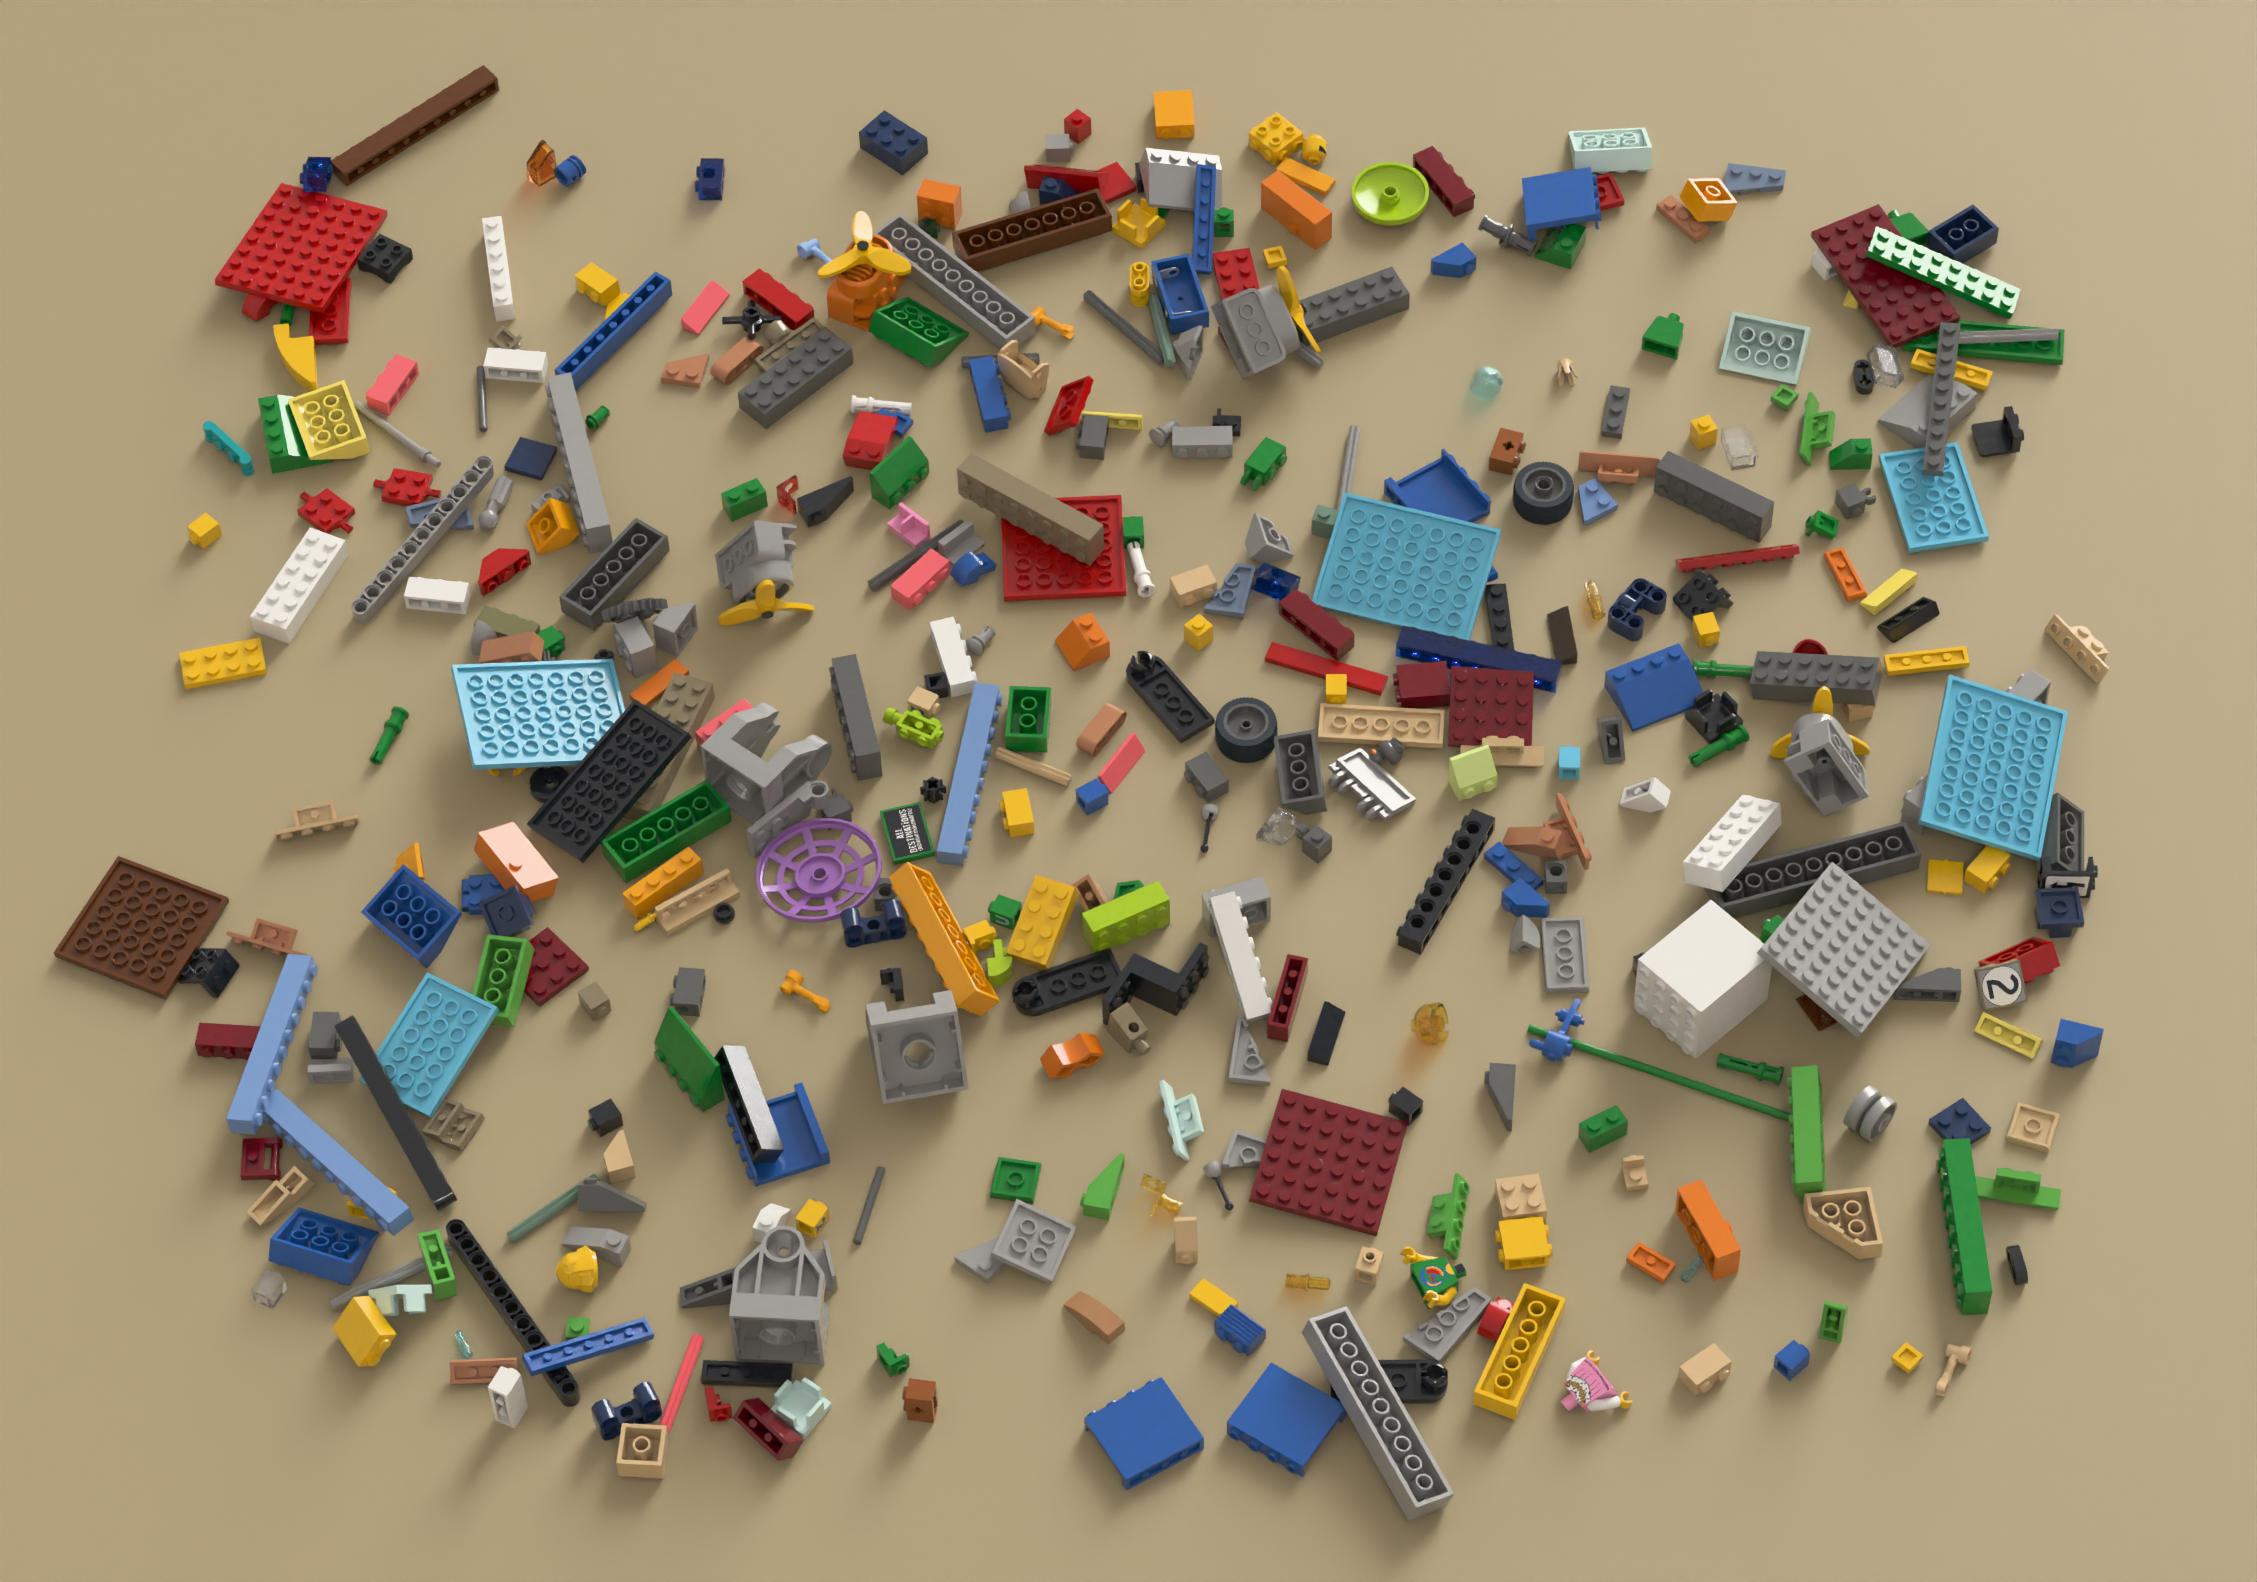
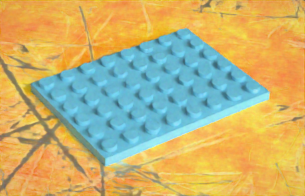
M1344 492L1312 601L1315 604L1321 605L1324 610L1469 645L1502 531L1493 527Z
M613 659L457 664L451 667L473 770L578 765L625 711Z
M1949 675L1946 680L1918 824L2038 861L2042 854L2068 711Z

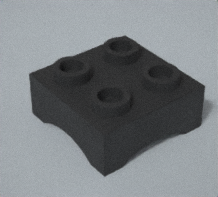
M379 234L357 258L359 270L373 273L386 283L391 284L398 272L413 260L411 248Z

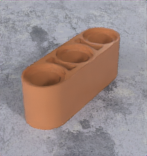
M747 336L742 338L713 364L710 374L726 385L731 384L754 364V359L763 353V346L754 340H750Z
M1109 702L1106 703L1081 732L1076 741V747L1092 756H1096L1122 726L1127 712Z

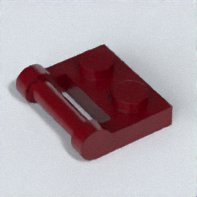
M278 1137L243 1139L241 1180L268 1179L270 1181H279L281 1179V1171L279 1170L280 1149L283 1146V1140ZM265 1148H271L270 1169H264Z

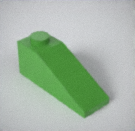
M1120 1153L1088 1186L1086 1194H1082L1080 1206L1083 1207L1084 1216L1110 1220L1125 1167L1124 1154Z
M439 1229L417 1234L435 1301L457 1296L455 1276Z
M1829 1301L1824 1302L1819 1338L1841 1343L1848 1316L1847 1306Z

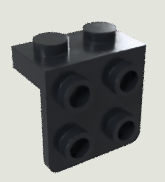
M2012 406L2004 407L2002 420L1972 425L1971 430L1981 457L2020 452L2021 441H2024V432L2022 429H2019L2018 414H2014Z
M1701 570L1673 596L1674 603L1692 622L1693 616L1713 612L1720 604L1727 609L1734 604L1729 599L1731 594L1724 587L1720 589L1716 585L1719 581L1711 573L1706 575Z
M199 948L192 954L190 963L180 972L181 976L178 981L180 983L201 984L213 998H218L240 965L226 949Z

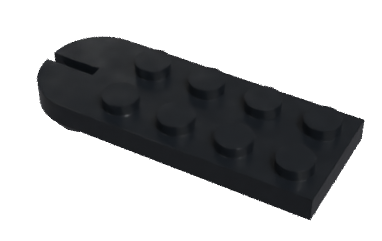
M1138 651L1137 657L1134 654L1132 655L1131 662L1126 669L1128 684L1180 743L1215 724L1214 717L1161 658L1147 651Z
M1107 948L1021 978L1013 986V1002L1017 1010L1024 1015H1042L1108 992L1121 973V969L1111 948Z
M1430 1359L1378 1360L1403 1404L1433 1403L1440 1400L1447 1391L1448 1371L1437 1361ZM1330 1384L1331 1397L1340 1401L1332 1385Z

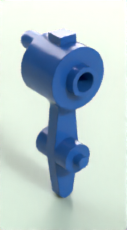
M1575 998L1570 1010L1561 1008L1560 1011H1556L1555 1016H1558V1021L1563 1022L1559 1032L1550 1030L1545 1042L1531 1039L1529 1046L1541 1050L1542 1055L1546 1056L1550 1061L1555 1062V1060L1564 1062L1566 1056L1569 1057L1573 1049V1044H1571L1572 1037L1566 1035L1571 1025L1578 1028L1580 1024L1584 1025L1585 1020L1582 1019L1583 1015L1577 1013L1581 1000Z

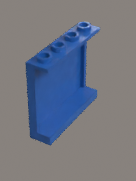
M1591 167L1522 178L1529 241L1537 240L1536 230L1592 220L1595 222L1596 230L1599 229L1598 221H1602L1598 183L1596 174H1592Z
M1445 449L1441 450V458L1395 482L1392 477L1384 480V493L1396 505L1472 523L1490 514V497L1479 489L1477 482L1471 480L1466 470L1460 467L1453 455L1448 454Z
M802 1082L794 1085L795 1092L766 1101L784 1147V1151L775 1163L752 1162L731 1105H728L729 1114L726 1115L728 1126L734 1128L735 1132H732L736 1145L740 1144L739 1154L742 1162H747L748 1167H745L748 1179H753L756 1187L830 1163L828 1147Z
M1271 1362L1228 1419L1227 1433L1232 1439L1240 1440L1247 1444L1251 1450L1259 1451L1266 1455L1270 1461L1278 1462L1285 1466L1290 1473H1297L1303 1477L1305 1466L1338 1421L1342 1423L1345 1420L1347 1412L1340 1401Z
M1162 1377L1148 1381L1140 1389L1128 1392L1125 1397L1109 1402L1106 1407L1099 1411H1092L1084 1418L1086 1432L1091 1431L1122 1477V1485L1126 1491L1204 1449V1437Z

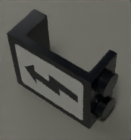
M2042 856L2037 877V888L2078 887L2080 898H2090L2091 890H2095V878L2098 876V867L2094 865L2093 857H2089L2086 871H2051L2050 856Z

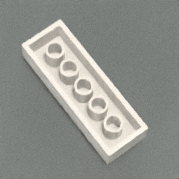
M309 528L250 615L253 631L290 644L348 557L346 541Z
M1742 795L1683 861L1685 883L1723 892L1782 825L1780 803L1755 798L1750 795Z

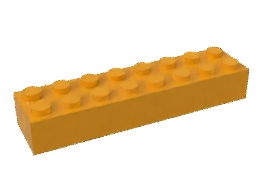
M906 862L889 877L892 883V890L899 896L902 908L910 916L908 919L918 931L917 936L919 940L926 946L927 955L934 961L936 972L942 976L944 987L952 991L956 1007L963 1008L971 1014L983 1016L1000 1000L932 874Z

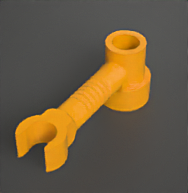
M1037 307L1033 312H1029L1035 317V327L1043 323L1059 331L1068 340L1075 336L1072 333L1075 329L1073 326L1062 325L1046 317V312L1043 308Z
M793 969L785 976L786 980L779 987L786 995H790L792 991L814 1003L823 1012H827L831 1007L828 1004L830 1002L828 999L817 996L801 987L800 985L804 978Z

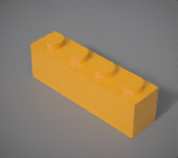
M688 846L622 893L624 907L639 920L656 906L703 875L702 859Z

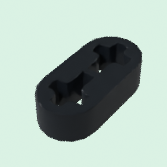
M1858 360L1854 363L1853 368L1855 388L1859 394L1868 395L1872 393L1874 388L1872 365L1867 360Z
M2007 1246V1260L2015 1285L2027 1284L2028 1273L2020 1246Z

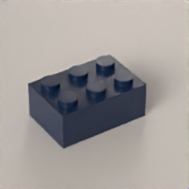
M885 110L859 131L860 148L901 175H904L928 154L927 137Z
M1973 204L1929 230L1926 247L1963 264L1997 243L1999 227Z

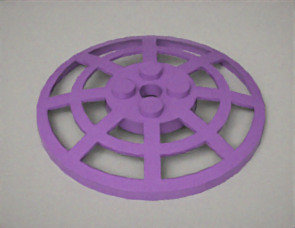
M818 818L795 824L779 833L770 841L759 858L756 867V881L762 899L778 915L797 922L820 923L840 918L843 910L837 912L836 907L846 903L856 893L863 894V896L847 908H859L868 900L879 883L882 873V860L875 840L860 826L841 819ZM830 828L843 830L844 832L839 841H813L810 830ZM798 834H803L806 844L794 849L786 858L775 852L787 840ZM854 834L862 839L869 846L872 853L861 859L860 855L847 845L851 835ZM818 847L835 848L832 854L817 853L816 850ZM808 851L809 857L805 858L800 864L792 862L798 855ZM844 851L855 862L844 866L839 858ZM769 859L780 864L777 872V885L764 886V872ZM875 861L876 875L870 887L861 886L864 879V866ZM786 869L795 872V882L783 883ZM858 869L855 885L846 883V874ZM826 874L823 878H816L817 875ZM799 889L804 895L796 902L786 891ZM839 890L849 892L839 901L833 902L832 895ZM780 892L783 899L793 908L788 912L779 909L771 902L767 893ZM812 898H823L825 902L824 906H807ZM801 910L811 912L828 911V915L814 917L798 916L797 914Z

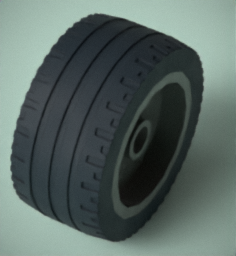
M1542 461L1531 463L1518 472L1513 486V503L1517 513L1523 519L1533 524L1549 525L1559 522L1569 514L1573 504L1574 484L1571 475L1565 468L1555 463Z
M1252 697L1236 698L1226 703L1219 710L1215 722V738L1219 750L1229 759L1240 763L1257 762L1267 757L1275 747L1274 736L1278 734L1277 719L1272 708L1267 703H1264V701Z

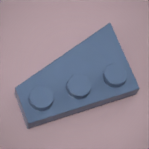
M1728 163L1724 185L1730 193L1739 192L1740 195L1747 194V191L1756 190L1760 193L1783 190L1786 170Z
M442 498L405 507L411 528H417ZM469 507L465 509L449 529H474Z
M1236 563L1224 579V584L1219 590H1216L1213 594V599L1203 608L1204 613L1244 618L1257 572L1256 565Z

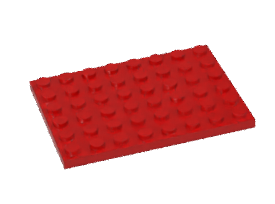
M281 183L216 276L215 285L323 313L357 263V258L364 252L387 218V210Z

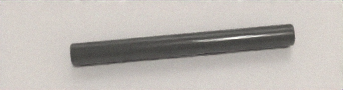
M478 366L479 427L481 432H486L488 427L485 372L483 366Z
M878 1166L853 1239L855 1244L860 1245L862 1243L885 1173L884 1167Z

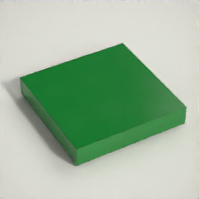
M998 1157L990 1198L1016 1201L1018 1199L1025 1203L1034 1204L1042 1167L1041 1163Z

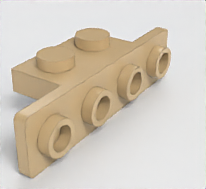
M2053 615L2045 627V631L2095 683H2100L2109 670V667L2101 659H2105L2109 652L2100 641L2090 634L2089 629L2086 627H2069L2059 615Z
M1487 736L1482 738V745L1480 746L1461 745L1460 754L1488 744L1495 766H1544V747L1524 746V739L1517 736H1509L1507 738Z
M334 800L292 808L295 827L276 830L275 835L276 838L280 837L281 840L293 838V834L301 833L302 836L313 834L314 830L318 829L330 831L334 830V826L338 825L350 827L356 825L355 822L359 821L358 814L337 818Z

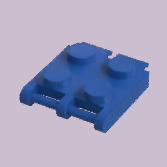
M493 874L469 875V879L462 880V911L470 912V915L483 914L478 903L505 889H503Z

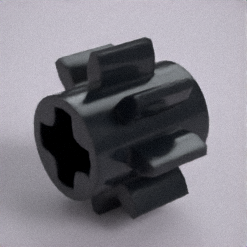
M934 777L923 780V787H920V794L924 795V801L928 800L933 804L943 800V794L946 793V786L943 785L942 779L938 780Z

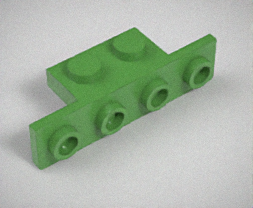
M1813 392L1808 393L1807 400L1805 401L1803 431H1801V447L1798 450L1800 458H1803L1807 466L1811 465L1814 449L1832 446L1836 418L1833 410L1818 413L1819 402Z
M1997 1168L1995 1179L1975 1176L1978 1198L2046 1209H2059L2061 1189L2040 1186L2042 1175L2031 1171L2022 1172L2011 1168Z
M1459 1173L1454 1175L1452 1193L1433 1196L1427 1234L1431 1238L1445 1236L1443 1249L1453 1260L1458 1259L1459 1250L1461 1249V1236L1464 1230L1463 1222L1467 1210L1466 1202L1470 1190L1468 1182Z

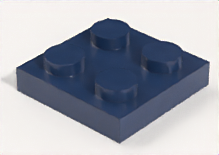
M1961 1098L1930 1118L1928 1123L1942 1139L1970 1138V1144L1975 1143L1991 1131V1127L1964 1098Z

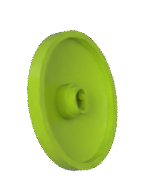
M1381 162L1365 168L1357 175L1352 184L1351 198L1354 208L1365 219L1380 225L1395 226L1408 223L1424 212L1429 201V186L1425 177L1415 168L1398 162Z

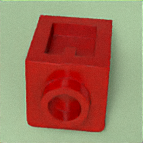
M706 1387L705 1396L710 1422H722L732 1418L731 1404L721 1405L720 1395L715 1394L714 1387Z

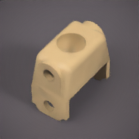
M1011 340L997 354L1002 379L1027 399L1041 397L1047 386L1049 364L1046 362L1038 366L1018 351L1017 340Z

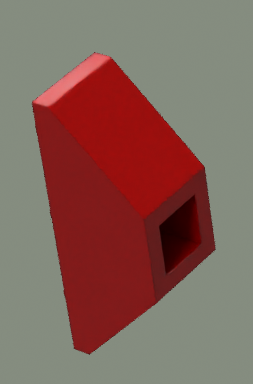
M498 548L484 557L478 581L481 595L485 596L489 592L494 591L496 587L505 581H509L520 571L527 569L531 565L529 551L527 549Z

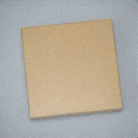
M2017 1102L2006 1141L2049 1153L2060 1114Z

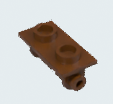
M1805 993L1796 998V1001L1818 1031L1837 1023L1831 1015Z

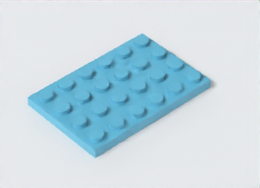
M1958 442L1949 443L1946 446L1943 477L1922 475L1925 447L1879 454V462L1909 553L1988 541L1989 535Z
M428 972L376 1052V1055L404 1105L432 1118L499 1009L497 1006ZM361 1076L359 1081L361 1082V1084L367 1086L366 1082Z

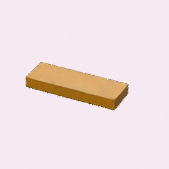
M1285 157L1276 168V171H1280L1291 181L1324 196L1335 185L1334 178L1288 157Z

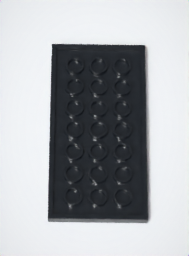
M634 699L530 819L527 825L530 829L584 863L601 841L605 839L692 738L691 735Z

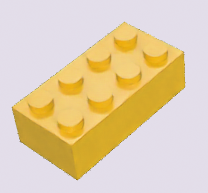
M1035 875L1006 951L1008 956H1012L1013 961L1041 970L1051 968L1079 895L1076 888Z

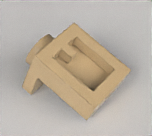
M1630 1155L1622 1159L1621 1171L1626 1192L1648 1189L1643 1155Z

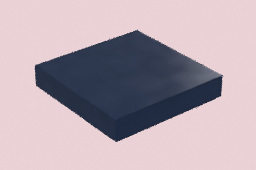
M520 437L504 466L505 471L542 481L557 453V447Z

